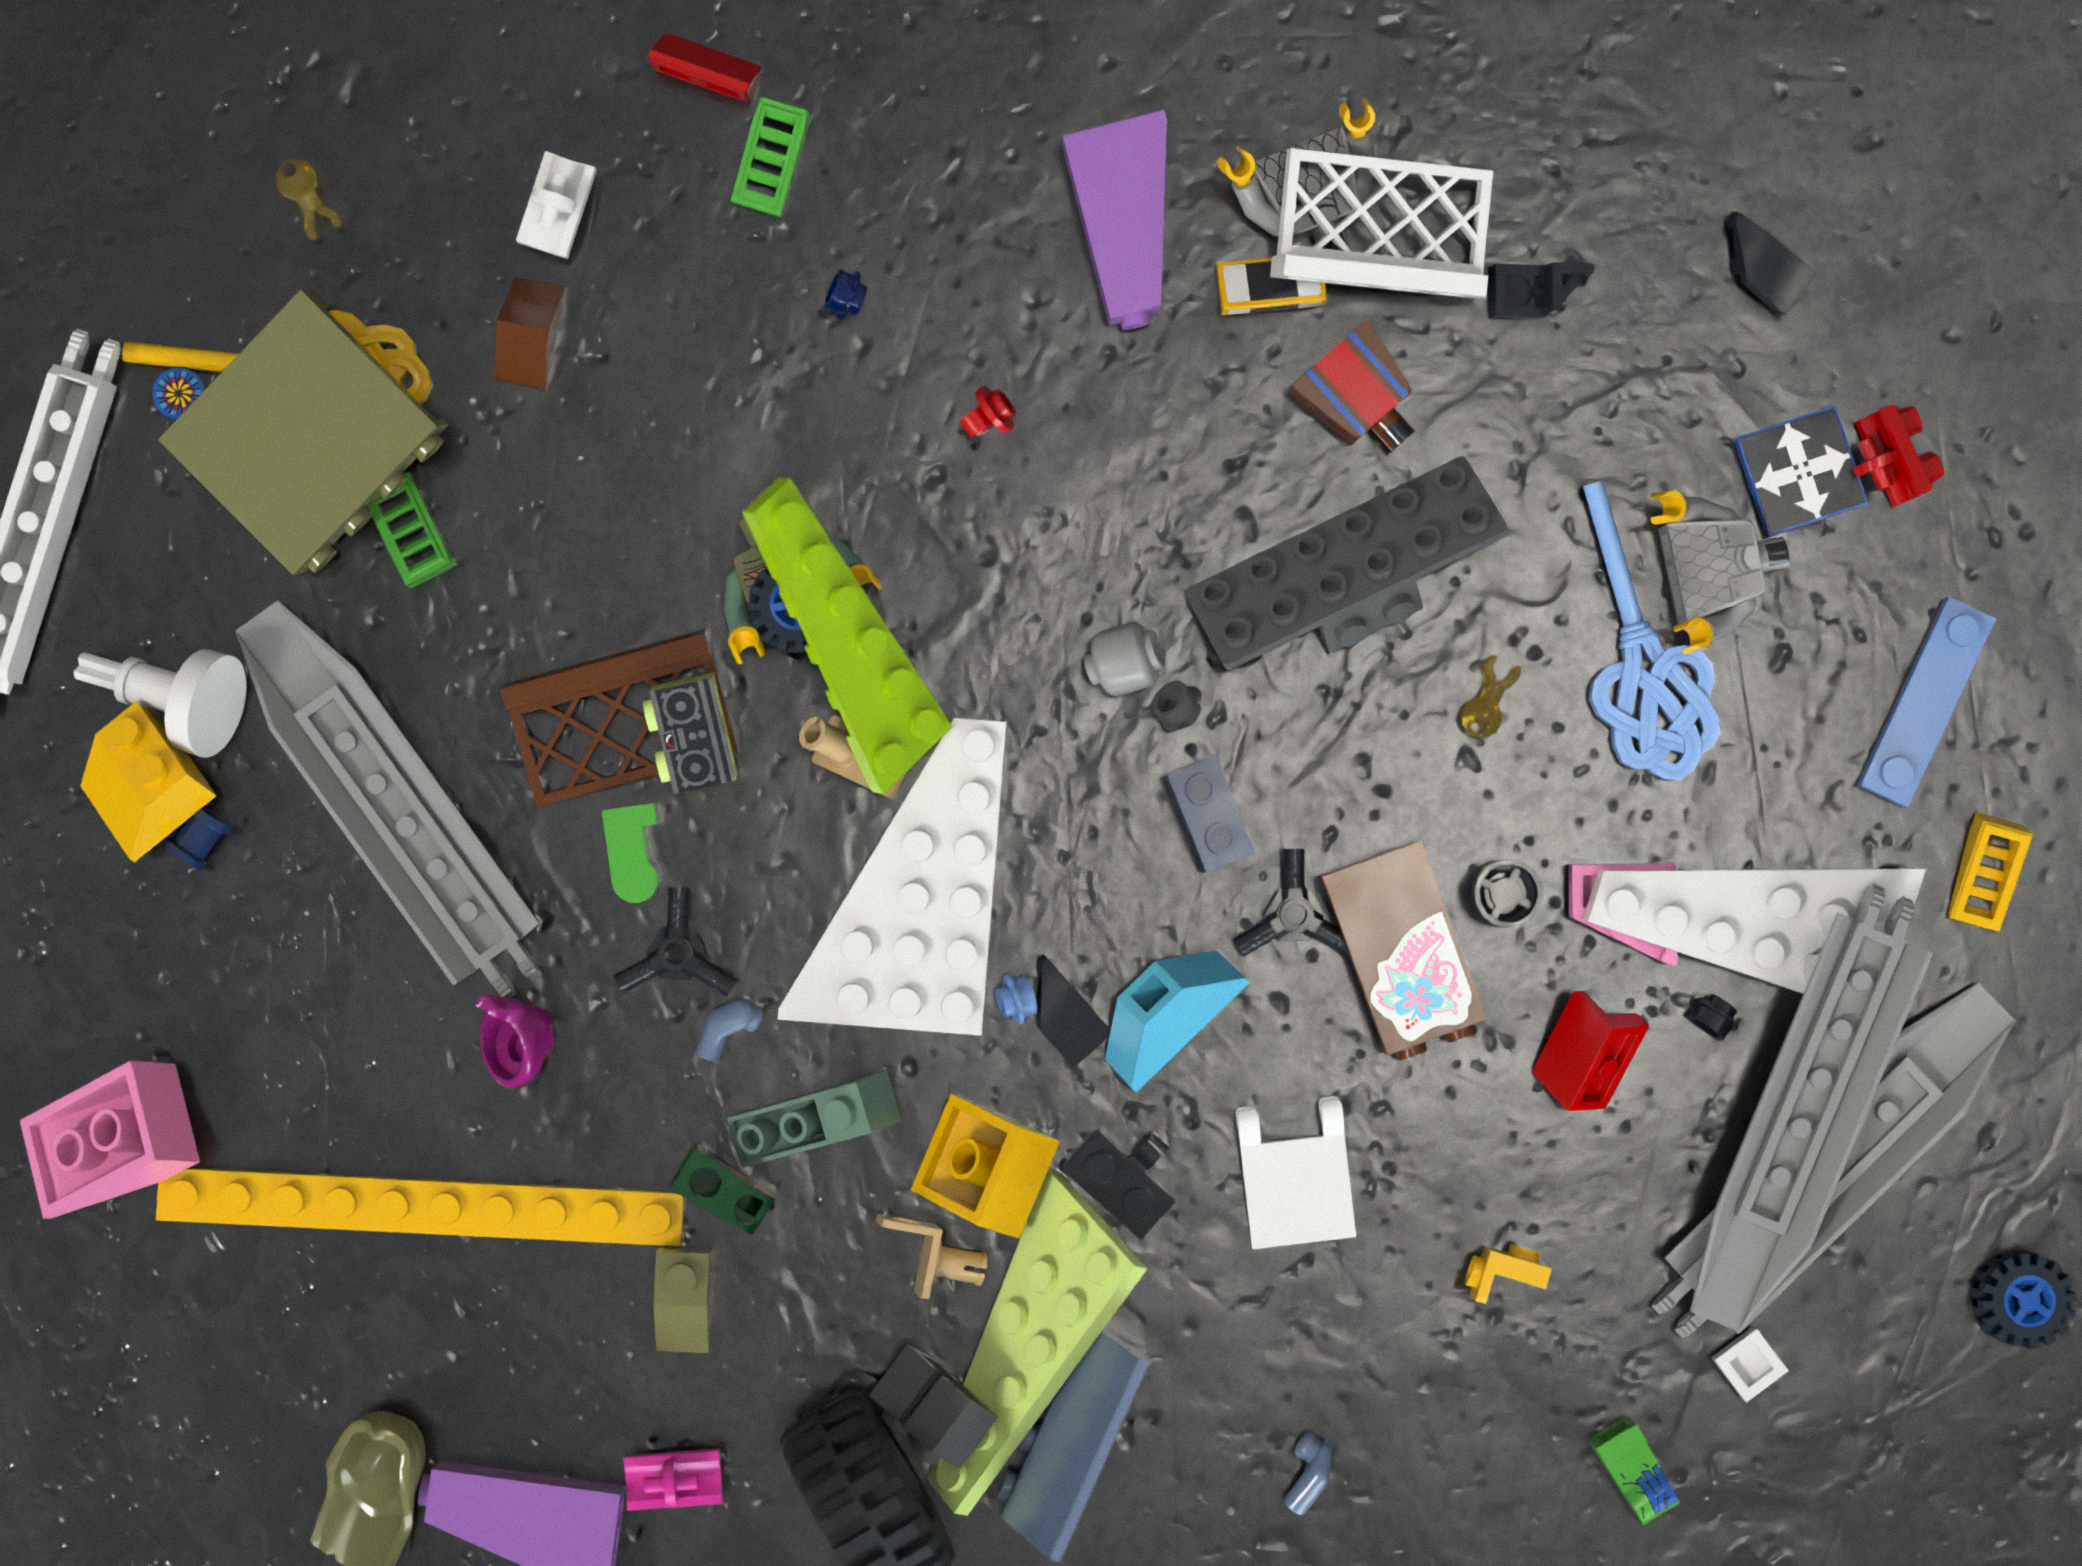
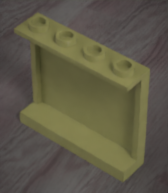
M300 289L158 439L292 575L306 572L309 569L316 573L322 569L337 553L332 545L345 532L349 536L354 535L370 520L372 514L367 509L380 496L386 500L404 485L408 477L403 472L416 458L422 463L438 450L444 442L439 434L449 425L445 419L436 420L326 310L330 304L315 289Z

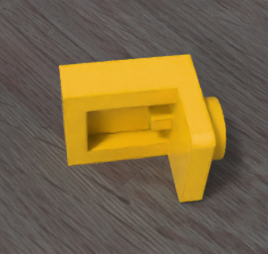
M1510 1243L1508 1252L1484 1245L1481 1257L1473 1255L1470 1261L1465 1285L1472 1287L1470 1296L1475 1301L1486 1304L1495 1274L1546 1289L1552 1268L1545 1263L1539 1262L1541 1253L1536 1250Z

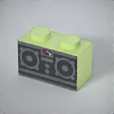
M714 672L653 685L649 691L651 699L643 701V708L649 731H659L663 751L655 752L661 782L671 781L673 793L678 794L735 781L738 772Z

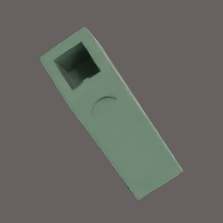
M886 1070L728 1117L727 1121L741 1168L870 1134L898 1123L902 1119Z

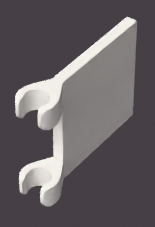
M1325 1096L1319 1099L1318 1105L1323 1135L1261 1142L1259 1116L1255 1107L1250 1105L1236 1109V1123L1252 1249L1356 1237L1344 1134L1343 1109L1337 1096Z

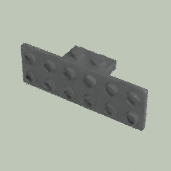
M1459 456L1186 588L1185 595L1226 670H1231L1316 628L1319 629L1321 639L1329 653H1332L1343 647L1354 646L1366 636L1390 624L1401 623L1411 617L1413 613L1423 609L1417 579L1508 536L1509 529L1467 458Z

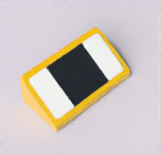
M1272 258L1216 263L1221 315L1325 306L1327 302L1325 283L1270 277Z

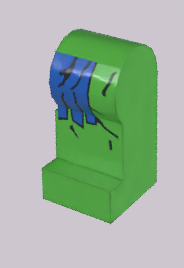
M659 803L602 810L611 881L615 893L629 903H640L651 899L658 893L661 887L662 876L659 867L651 859L647 826L661 824Z
M1628 1415L1587 1439L1643 1525L1680 1504L1675 1492L1660 1470L1661 1466L1648 1446L1647 1440L1640 1428Z

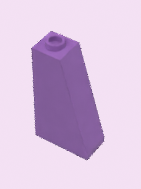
M1164 110L1062 136V148L1108 324L1112 326L1121 323L1122 330L1136 329L1151 324L1153 322L1151 315L1160 313L1167 130V118Z
M439 1461L431 1469V1475L423 1474L418 1505L426 1506L425 1523L521 1566H616L626 1486Z

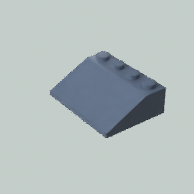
M1107 1325L1048 1404L1039 1425L1034 1424L1019 1444L1017 1451L1025 1454L1017 1473L1011 1470L1007 1471L996 1496L997 1500L1004 1502L1001 1508V1518L1049 1559L1058 1563L1062 1559L1149 1365L1144 1342Z

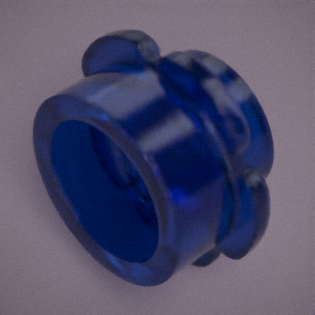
M839 269L832 280L826 295L824 308L838 313L837 319L842 320L847 312L856 315L861 308L867 292V286L860 283L861 273L856 271L851 274Z

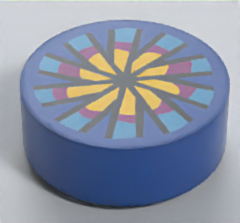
M181 367L171 368L163 372L155 381L152 391L153 401L156 408L163 415L176 421L203 393L207 385L199 375L189 369Z

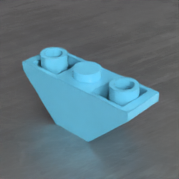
M1218 950L1154 961L1117 997L1105 1060L1137 1093L1249 984V981Z

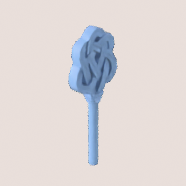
M1603 480L1583 486L1624 627L1620 629V634L1622 635L1619 638L1622 662L1600 670L1590 684L1589 702L1595 715L1611 727L1612 748L1621 764L1632 770L1646 769L1647 772L1662 780H1682L1694 771L1702 757V753L1713 748L1720 736L1718 715L1709 700L1715 684L1713 663L1701 650L1690 654H1683L1682 649L1689 647L1687 645L1664 649L1658 639L1659 635L1655 632L1654 628L1650 627L1648 621L1643 620ZM1642 652L1651 664L1648 672L1641 668ZM1677 663L1688 665L1694 671L1695 682ZM1619 680L1615 703L1612 705L1608 697L1609 688L1615 681ZM1665 681L1684 700L1685 703L1683 706L1680 704V702L1677 700L1674 694L1664 685ZM1638 688L1641 691L1638 702L1637 719L1632 718ZM1658 708L1670 723L1665 730L1657 728ZM1696 720L1699 723L1700 733L1698 732L1697 727L1694 724ZM1631 738L1636 740L1637 751L1634 749ZM1671 751L1681 754L1675 763H1669L1664 760Z

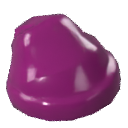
M483 993L475 1005L485 1011L480 1023V1048L483 1060L488 1071L499 1084L506 1088L523 1087L540 1072L543 1062L556 1043L552 1032V1017L549 1011L524 1004L521 1000L510 997L501 998L493 993Z

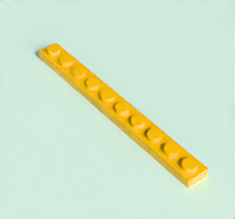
M189 1167L158 1183L156 1220L681 1247L683 1245L685 1198L673 1191Z

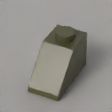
M661 1246L656 1251L653 1302L656 1351L710 1352L715 1247Z

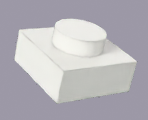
M1754 1326L1711 1357L1745 1402L1751 1400L1788 1372V1369Z

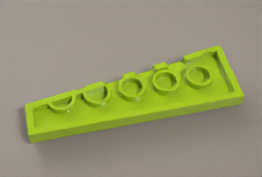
M778 478L742 513L772 578L778 583L781 598L790 617L797 618L808 642L804 648L811 663L818 664L828 686V689L825 690L832 708L839 710L849 734L845 737L868 787L874 793L885 794L953 726L792 480Z

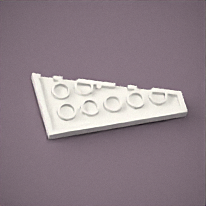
M1926 869L1598 870L1582 921L1804 994L1837 912L1855 921L1856 910L1859 902L1862 900L1864 891L1873 883L1881 886L1886 894L1873 928L1885 933V922L1896 900L1904 896L1913 900L1915 905Z

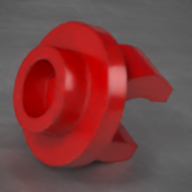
M982 386L975 392L980 406L959 420L970 438L975 435H982L993 426L1003 433H1008L1014 428L1012 416L1016 414V411L1003 391L998 388L992 391L988 387Z

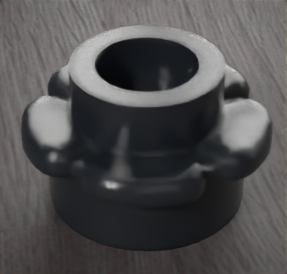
M1710 994L1707 1000L1698 997L1693 1001L1695 1008L1688 1017L1708 1035L1724 1041L1731 1030H1738L1739 1026L1733 1018L1737 1010L1721 997Z

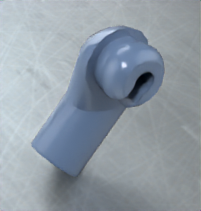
M736 998L713 1009L706 1019L694 1055L719 1063L728 1036L738 1033L743 1029L754 1032L761 1026L764 1015L762 1008L757 1004H751L749 999Z
M1311 1432L1305 1433L1295 1447L1296 1457L1307 1463L1304 1473L1284 1498L1286 1505L1299 1515L1306 1514L1329 1483L1332 1448L1325 1438L1320 1440Z

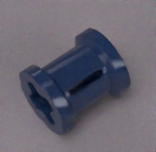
M203 806L186 820L174 839L167 838L163 846L186 864L203 871L207 865L205 861L207 854L222 834L228 835L233 827L219 815Z

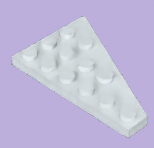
M953 719L951 722L953 727L940 740L780 1005L778 1020L982 1035L1006 722Z

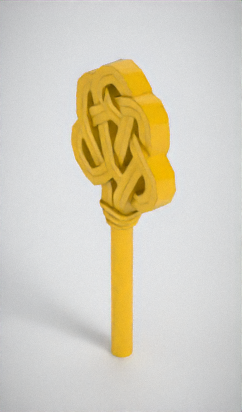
M339 310L329 311L404 388L403 381L409 374L412 375L413 383L407 391L420 404L428 399L433 388L430 370L417 356L416 343L403 329L389 325L366 327L351 313ZM128 341L124 342L122 349L123 362L222 372L240 354ZM382 345L397 346V349H384Z

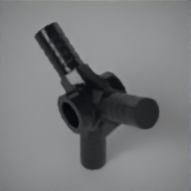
M1283 849L1284 888H1279L1265 913L1266 920L1233 939L1240 952L1245 957L1277 937L1280 941H1308L1315 937L1341 953L1348 955L1339 927L1324 919L1325 913L1310 888H1305L1304 849Z
M668 887L667 927H661L646 951L648 957L613 975L622 993H625L657 975L660 979L691 980L694 976L727 997L737 979L705 959L707 953L693 928L688 927L689 888Z

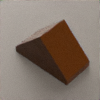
M514 277L497 318L495 380L543 390L547 389L567 291L566 287Z

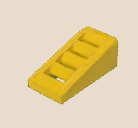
M1980 812L1975 813L1947 914L1949 918L2000 931L2034 835L2025 825ZM1990 834L2009 839L2007 848L1988 843ZM1983 855L2004 860L2002 869L1981 863ZM1976 875L1998 881L1997 888L1992 889L1974 884ZM1969 895L1993 901L1991 910L1966 904Z

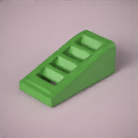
M765 97L759 98L731 197V203L781 218L812 120L810 112ZM769 118L794 126L792 134L766 127ZM762 139L788 147L786 155L760 148ZM756 160L781 167V175L777 176L754 169ZM752 180L777 188L775 197L747 189L749 181Z
M407 472L405 473L408 477L407 481L390 498L406 490L410 500L384 513L380 503L386 500L380 496L368 509L405 585L413 589L458 564L411 473ZM415 509L418 518L395 530L392 529L389 522ZM424 527L427 536L402 548L399 542L400 539ZM431 545L433 546L435 554L411 565L408 557Z

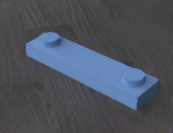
M1950 596L1943 599L1856 786L1902 808L1909 807L1996 618Z

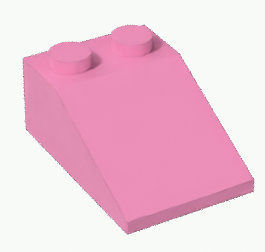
M130 1060L20 1120L43 1219H51L162 1182L200 1162L176 1064Z

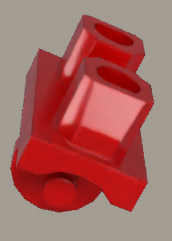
M1892 404L1854 422L1862 438V441L1857 444L1866 462L1852 468L1856 478L1871 472L1878 490L1885 489L1892 507L1932 491L1931 484L1944 475L1945 471L1938 455L1929 451L1918 456L1910 437L1922 432L1923 426L1916 407L1910 406L1897 409L1895 404Z

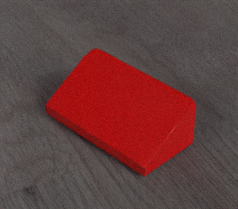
M664 34L650 49L648 54L654 71L745 103L752 101L762 72V67L758 64L672 34Z

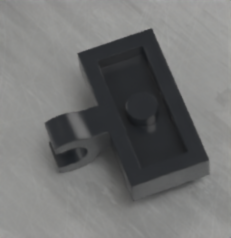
M1098 1129L1063 1167L1064 1172L1140 1240L1176 1202V1199L1146 1172L1169 1148V1143L1155 1130L1145 1138L1129 1157Z

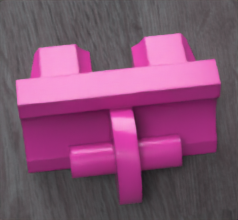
M720 1448L625 1455L623 1458L627 1511L722 1504L724 1501Z

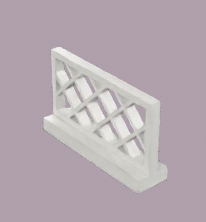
M1294 148L1287 149L1277 255L1272 256L1270 277L1464 298L1486 297L1488 275H1483L1493 171ZM1300 162L1318 163L1331 180L1311 199L1298 183ZM1331 165L1345 166L1347 168L1338 175ZM1358 168L1369 169L1382 186L1362 204L1344 182ZM1382 171L1398 173L1389 180ZM1408 174L1419 175L1432 191L1413 209L1409 207L1394 187ZM1432 176L1448 179L1439 186ZM1459 179L1477 181L1475 204L1465 213L1461 214L1445 194V191ZM1334 188H1337L1354 211L1333 228L1316 204ZM1387 193L1404 216L1383 233L1366 210ZM1298 197L1303 206L1295 211L1296 199ZM1438 199L1454 222L1433 238L1417 215L1434 200ZM1309 211L1326 235L1311 247L1292 245L1294 222ZM1474 215L1472 229L1467 221ZM1358 217H1360L1376 238L1361 253L1352 252L1338 235ZM1409 222L1427 244L1412 258L1402 257L1389 241L1393 235ZM1458 228L1462 230L1471 242L1469 264L1452 262L1439 246ZM1329 241H1332L1338 250L1322 249V247ZM1381 246L1388 253V255L1372 254ZM1432 251L1439 261L1423 258Z

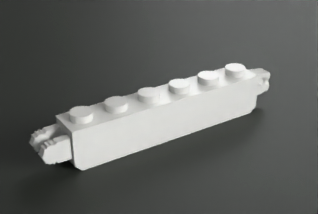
M80 329L73 331L70 336L61 366L53 364L47 373L0 519V693L8 695L14 683L22 684L117 389V386L111 384L116 370L117 361L119 360L120 342L112 339L104 341L91 376L81 372L89 348L90 338L89 332Z

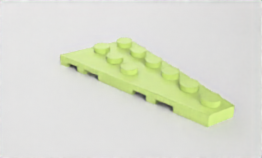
M1048 1169L963 1384L991 1409L998 1418L961 1468L940 1459L936 1465L932 1463L927 1476V1480L955 1514L968 1516L1147 1270L1061 1172Z

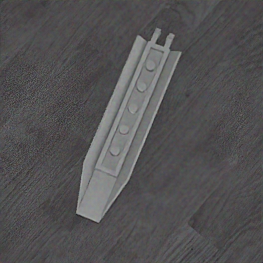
M279 600L235 630L269 730L453 986L481 969L502 998H512L516 995L513 983L493 961V959L506 950L509 951L517 962L518 968L525 977H528L533 982L541 977L542 972L527 949L519 942L540 923L358 670Z
M1874 883L1864 891L1862 900L1859 902L1856 910L1855 921L1839 912L1836 914L1714 1209L1690 1312L1738 1332L1811 1249L1933 955L1930 951L1903 941L1910 924V919L1915 911V905L1911 899L1902 896L1896 900L1885 922V933L1873 928L1886 894L1883 887Z
M1977 982L1901 1030L1811 1249L1740 1331L1734 1330L1736 1333L1740 1334L1966 1113L2015 1022L2014 1018L1980 983ZM1714 1209L1664 1257L1681 1277L1668 1285L1653 1301L1652 1307L1659 1315L1670 1311L1691 1288L1695 1291ZM1689 1311L1680 1318L1675 1331L1682 1338L1688 1337L1707 1319Z

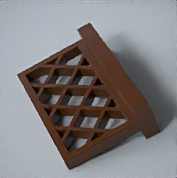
M706 629L505 683L500 688L505 708L509 710L537 807L658 775L656 762L636 752L648 731L645 715L621 701L631 684L642 681L651 686L662 684V682L654 678L671 673L673 675L669 682L675 681L681 671L703 665L705 673L714 672L733 754L739 753V747ZM623 687L617 699L604 693L605 691ZM594 695L612 705L598 731L571 716L580 698ZM572 701L566 713L554 707V705ZM544 709L562 719L548 744L528 734L523 717L524 713ZM617 709L645 724L631 749L603 734ZM566 723L594 737L581 762L553 748ZM599 741L626 755L617 773L603 776L585 766ZM532 745L544 751L538 763L536 762ZM548 755L576 769L567 787L545 792L539 771ZM631 759L644 765L626 770ZM581 773L593 779L575 784Z

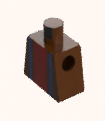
M1367 319L1293 383L1288 391L1295 400L1353 445L1372 430L1386 447L1393 452L1415 432L1395 409L1410 395L1412 390Z

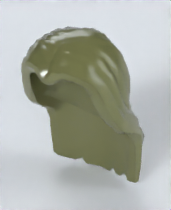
M389 1411L365 1412L347 1425L326 1460L327 1492L318 1512L315 1527L309 1541L326 1555L334 1554L335 1560L344 1566H395L400 1557L406 1540L412 1531L415 1492L423 1474L426 1459L423 1435L412 1420Z

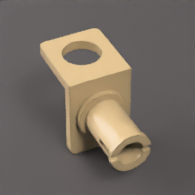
M836 715L832 716L828 723L819 717L808 719L800 730L799 741L804 748L815 751L812 761L869 788L845 737L849 732L843 719ZM907 772L882 795L891 799L895 798Z
M877 1213L876 1222L882 1227L925 1235L914 1292L920 1298L929 1299L932 1283L937 1277L973 1283L977 1286L982 1285L985 1273H981L980 1269L965 1266L986 1269V1252L979 1253L942 1246L941 1237L943 1229L935 1223Z

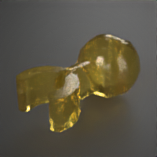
M290 159L282 163L275 174V183L278 191L284 197L296 200L306 216L304 219L306 235L311 240H319V235L314 229V222L316 220L315 210L318 214L329 217L334 227H342L340 216L335 211L324 207L314 190L317 185V176L314 168L302 159ZM289 163L295 164L296 172L291 177L284 173V167Z
M1491 655L1483 665L1482 677L1485 684L1480 696L1467 702L1462 710V724L1465 730L1474 737H1490L1498 731L1502 723V712L1499 702L1504 691L1512 687L1521 675V667L1515 666L1511 670L1509 678L1503 679L1497 685L1495 683L1496 675L1493 670L1494 664L1497 661L1496 655ZM1472 723L1478 724L1482 729V733L1475 732L1472 729Z

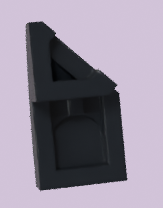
M1732 211L1728 216V228H1733L1735 255L1734 259H1730L1731 273L1741 274V282L1776 314L1786 315L1817 273L1756 223L1740 212Z
M1551 262L1547 265L1494 264L1488 267L1489 319L1545 318L1550 312L1559 309L1573 290L1594 272V264Z
M1043 954L1037 961V969L1039 971L1036 999L1037 1014H1035L1037 1026L1069 1063L1075 1067L1109 1037L1111 1029Z

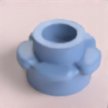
M1009 974L1004 975L1002 987L995 989L998 1008L1003 1018L1012 1017L1018 1024H1023L1026 1017L1037 1014V1002L1033 988L1025 974L1013 978Z

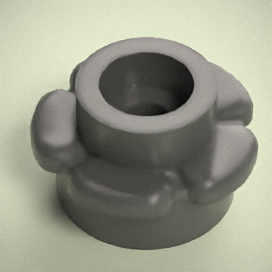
M1172 681L1162 687L1154 699L1153 711L1158 716L1159 721L1163 722V727L1167 730L1175 731L1191 726L1198 719L1201 712V706L1198 703L1202 698L1201 692L1197 687H1188L1181 681Z

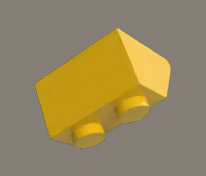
M138 701L134 702L95 734L80 785L128 858L134 863L216 797V794L186 752L175 749L170 744L165 731V722Z
M950 1094L911 1191L977 1226L1020 1239L1060 1141L1017 1120L957 1095Z

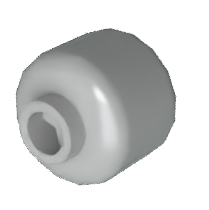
M1135 621L1096 633L1091 640V654L1084 656L1085 669L1093 685L1101 684L1104 690L1114 697H1120L1153 686L1159 678V670L1164 669L1166 665L1164 651L1156 632L1153 629L1146 630L1143 625Z

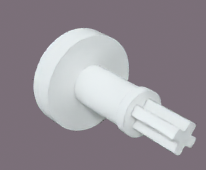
M202 649L192 654L177 673L150 665L145 660L130 657L123 663L85 652L78 657L79 666L74 670L75 679L114 690L115 698L121 703L132 705L138 701L144 707L165 713L167 738L170 744L179 751L203 758L214 756L226 746L240 722L245 705L247 682L244 667L234 656L210 649Z

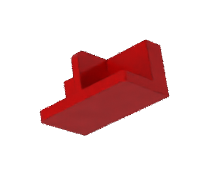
M1574 991L1533 1068V1074L1567 1111L1606 1109L1649 1025L1637 1013L1606 1014L1585 991Z

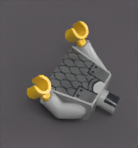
M1363 98L1365 107L1363 115L1357 119H1350L1349 108L1344 102L1339 107V114L1345 126L1349 129L1346 134L1343 126L1290 148L1375 158L1373 136L1370 130L1375 122L1374 110L1368 100ZM1237 146V151L1241 154L1240 164L1236 168L1231 169L1228 162L1220 156L1217 161L1218 168L1228 178L1233 180V190L1246 217L1271 235L1279 237L1287 149L1255 161L1249 152L1241 146ZM1300 162L1298 183L1311 199L1331 180L1318 163ZM1331 165L1338 175L1347 168L1345 166ZM1358 168L1344 182L1362 204L1370 197L1373 175L1369 169ZM1334 188L1316 204L1333 228L1354 211L1337 188ZM1298 197L1296 199L1295 211L1303 206ZM1309 211L1294 222L1292 244L1312 236L1315 242H1317L1326 235ZM1343 229L1338 235L1352 251V247ZM1329 241L1322 247V249L1338 250L1332 241Z
M1675 490L1653 493L1650 495V499H1658L1662 503L1663 514L1651 517L1652 524L1669 523L1658 530L1678 622L1673 627L1674 632L1685 630L1690 636V646L1682 649V653L1690 654L1706 648L1713 641L1729 636L1755 611L1756 597L1766 593L1763 573L1789 568V551L1784 537L1757 542L1752 521L1739 520L1736 512L1730 508L1700 497L1683 496Z

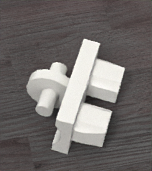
M545 151L516 238L517 243L568 259L597 169L593 166L571 161Z

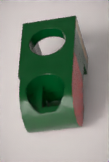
M696 1142L670 1182V1189L720 1220H726L750 1234L755 1233L776 1199L764 1187L733 1169Z

